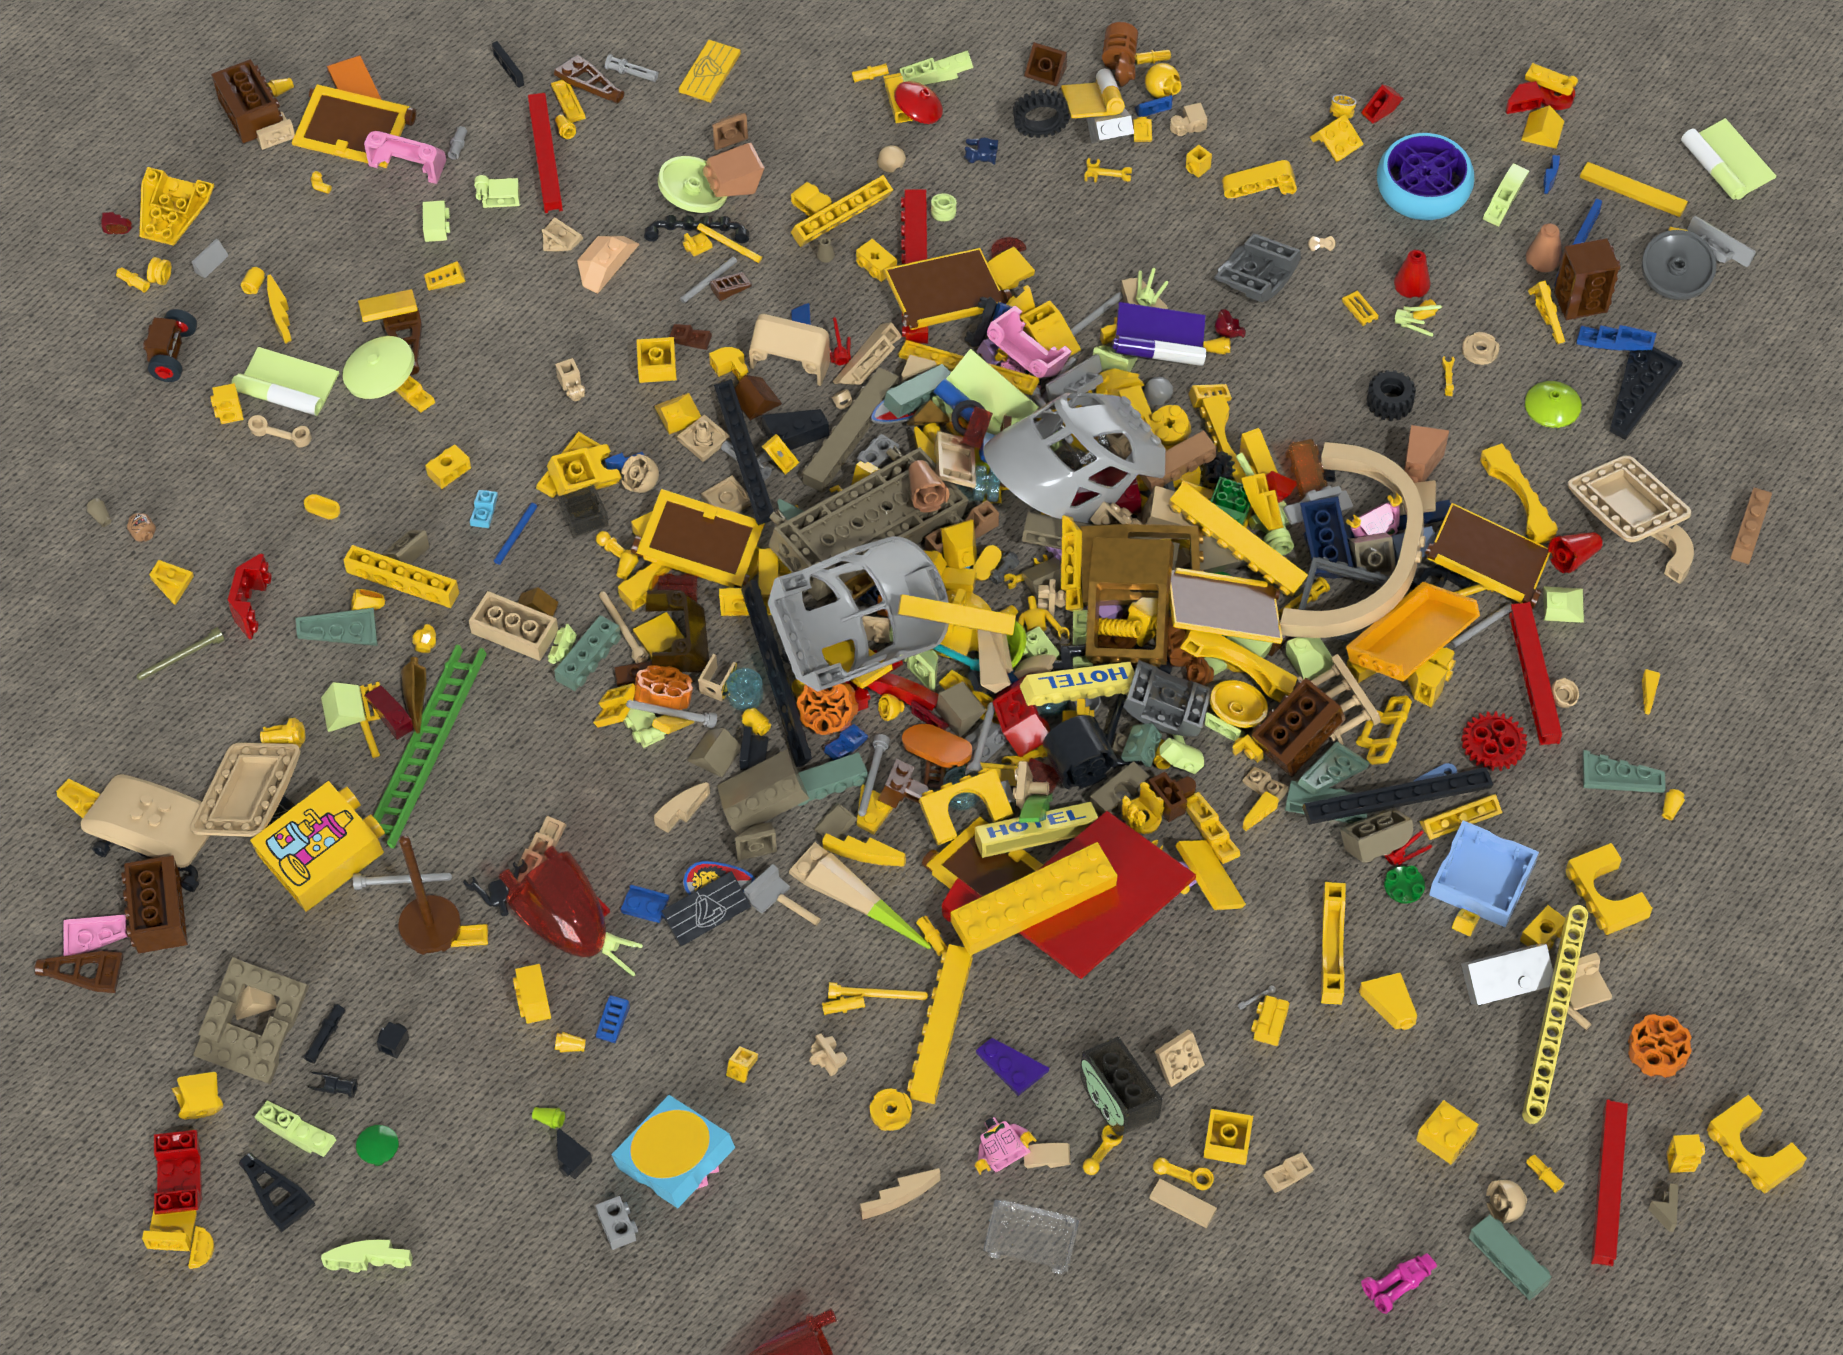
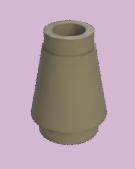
M823 237L820 239L817 258L821 262L828 263L834 259L835 252L831 240Z
M95 498L88 502L86 506L87 512L102 527L112 522L104 501Z

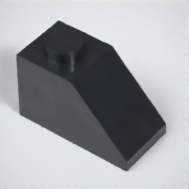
M560 1128L557 1130L559 1170L566 1177L570 1175L576 1179L593 1162L591 1153Z

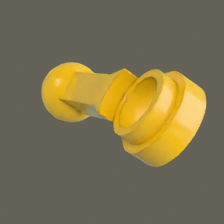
M1107 1125L1103 1128L1101 1134L1102 1144L1094 1155L1083 1163V1170L1086 1174H1096L1100 1169L1101 1161L1107 1153L1113 1149V1146L1121 1143L1123 1131L1118 1126L1112 1127ZM1107 1135H1115L1117 1139H1110Z
M1157 1158L1153 1162L1155 1173L1159 1175L1167 1174L1188 1182L1199 1190H1207L1213 1184L1214 1176L1207 1168H1198L1191 1172L1170 1164L1165 1158ZM1197 1177H1206L1208 1183L1204 1185L1198 1183Z

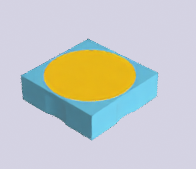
M668 1095L611 1155L618 1169L637 1182L647 1185L658 1196L679 1208L699 1187L702 1180L715 1170L735 1149V1146L728 1132Z

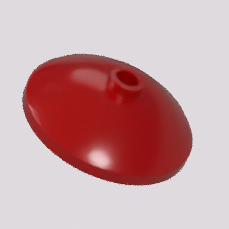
M905 81L900 83L895 89L894 97L897 105L911 119L924 124H933L941 118L943 114L941 101L926 85L915 81Z

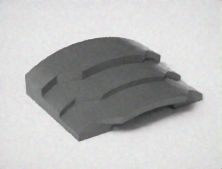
M1253 233L1244 245L1237 247L1230 258L1217 269L1218 273L1215 276V280L1246 293V297L1259 302H1265L1274 297L1288 282L1299 264L1301 252L1299 249Z
M1139 660L1123 707L1142 723H1152L1157 730L1180 736H1198L1203 725L1212 689L1196 682L1172 676L1153 665Z

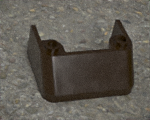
M680 590L647 591L645 612L684 611L686 638L676 639L671 646L672 652H652L651 665L670 666L679 669L680 672L704 671L709 662V651L703 606Z

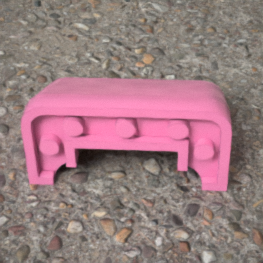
M380 131L369 133L364 143L370 167L378 168L379 164L384 161L389 163L392 156L424 164L422 168L423 173L428 174V182L435 184L438 183L446 163L445 152L437 147Z
M1016 306L991 322L987 330L988 338L1038 378L1056 376L1061 372L1072 352L1066 346L1060 350L1053 347L1050 351H1047L1023 331L1026 323L1020 320L1022 311Z

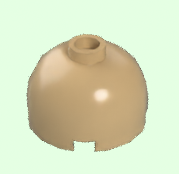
M641 454L629 457L622 468L621 474L624 475L622 484L626 489L635 493L650 491L654 488L659 478V470L655 462Z
M1492 1181L1486 1192V1196H1490V1203H1487L1490 1215L1494 1219H1499L1502 1223L1516 1221L1523 1215L1527 1203L1526 1195L1521 1187L1513 1181Z

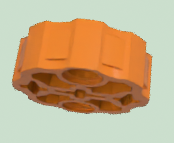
M648 666L644 670H639L636 675L634 699L638 702L678 710L687 709L690 705L693 691L691 686L692 679L674 667Z
M845 682L833 686L831 691L827 688L818 692L804 685V690L797 700V708L800 710V720L805 727L811 728L816 734L829 735L844 731L851 726V721L858 712V703L855 700L854 689ZM827 703L835 707L828 708L820 704ZM845 705H846V707H849V711H847L846 709H844V706H845ZM824 720L828 722L827 730H824L822 727Z
M1651 1014L1645 1016L1644 1020L1639 1024L1634 1025L1628 1040V1055L1632 1063L1637 1064L1644 1074L1649 1076L1660 1075L1665 1078L1671 1077L1687 1064L1692 1051L1690 1044L1692 1037L1689 1030L1684 1028L1678 1019L1670 1015L1658 1016ZM1640 1034H1643L1642 1038L1638 1040V1036H1640ZM1679 1052H1682L1681 1056L1678 1058L1677 1055L1679 1054ZM1648 1061H1653L1655 1065L1650 1064Z

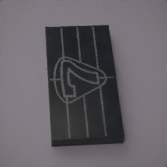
M730 871L660 912L678 945L681 947L747 910L751 905L734 874Z

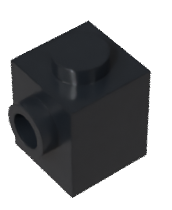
M388 1022L378 1035L376 1043L379 1051L397 1059L409 1040L407 1028L400 1023Z

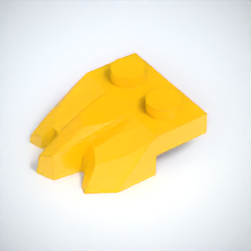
M1113 368L1098 373L1102 375L1103 382L1096 386V393L1118 396L1119 390L1138 385L1142 387L1144 383L1138 378L1139 374Z

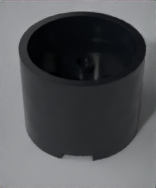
M1090 715L1076 716L1058 724L1043 740V748L1063 786L1068 790L1071 787L1077 786L1079 789H1083L1102 781L1107 777L1105 773L1111 767H1116L1118 762L1098 721Z

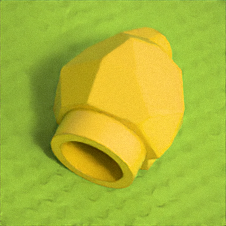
M425 624L423 629L416 630L413 634V644L417 652L430 653L431 648L436 646V632L430 624Z

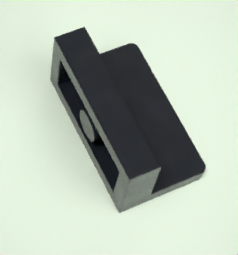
M744 726L739 760L740 770L746 771L766 760L769 738L767 736L753 735L752 727Z

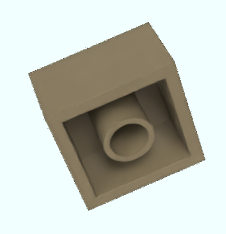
M1380 533L1348 539L1353 568L1359 566L1367 569V572L1374 573L1377 571L1386 576L1392 575L1396 568L1392 536L1387 533Z

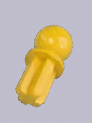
M600 531L596 535L597 544L605 546L604 549L606 551H611L619 558L621 553H624L625 549L617 543L615 538H611L608 532Z

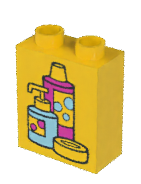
M329 781L250 840L258 857L305 912L351 879L353 874L360 872L384 853L378 838L384 835L385 832L371 814L362 820L354 811L361 804L348 787H344L338 792Z

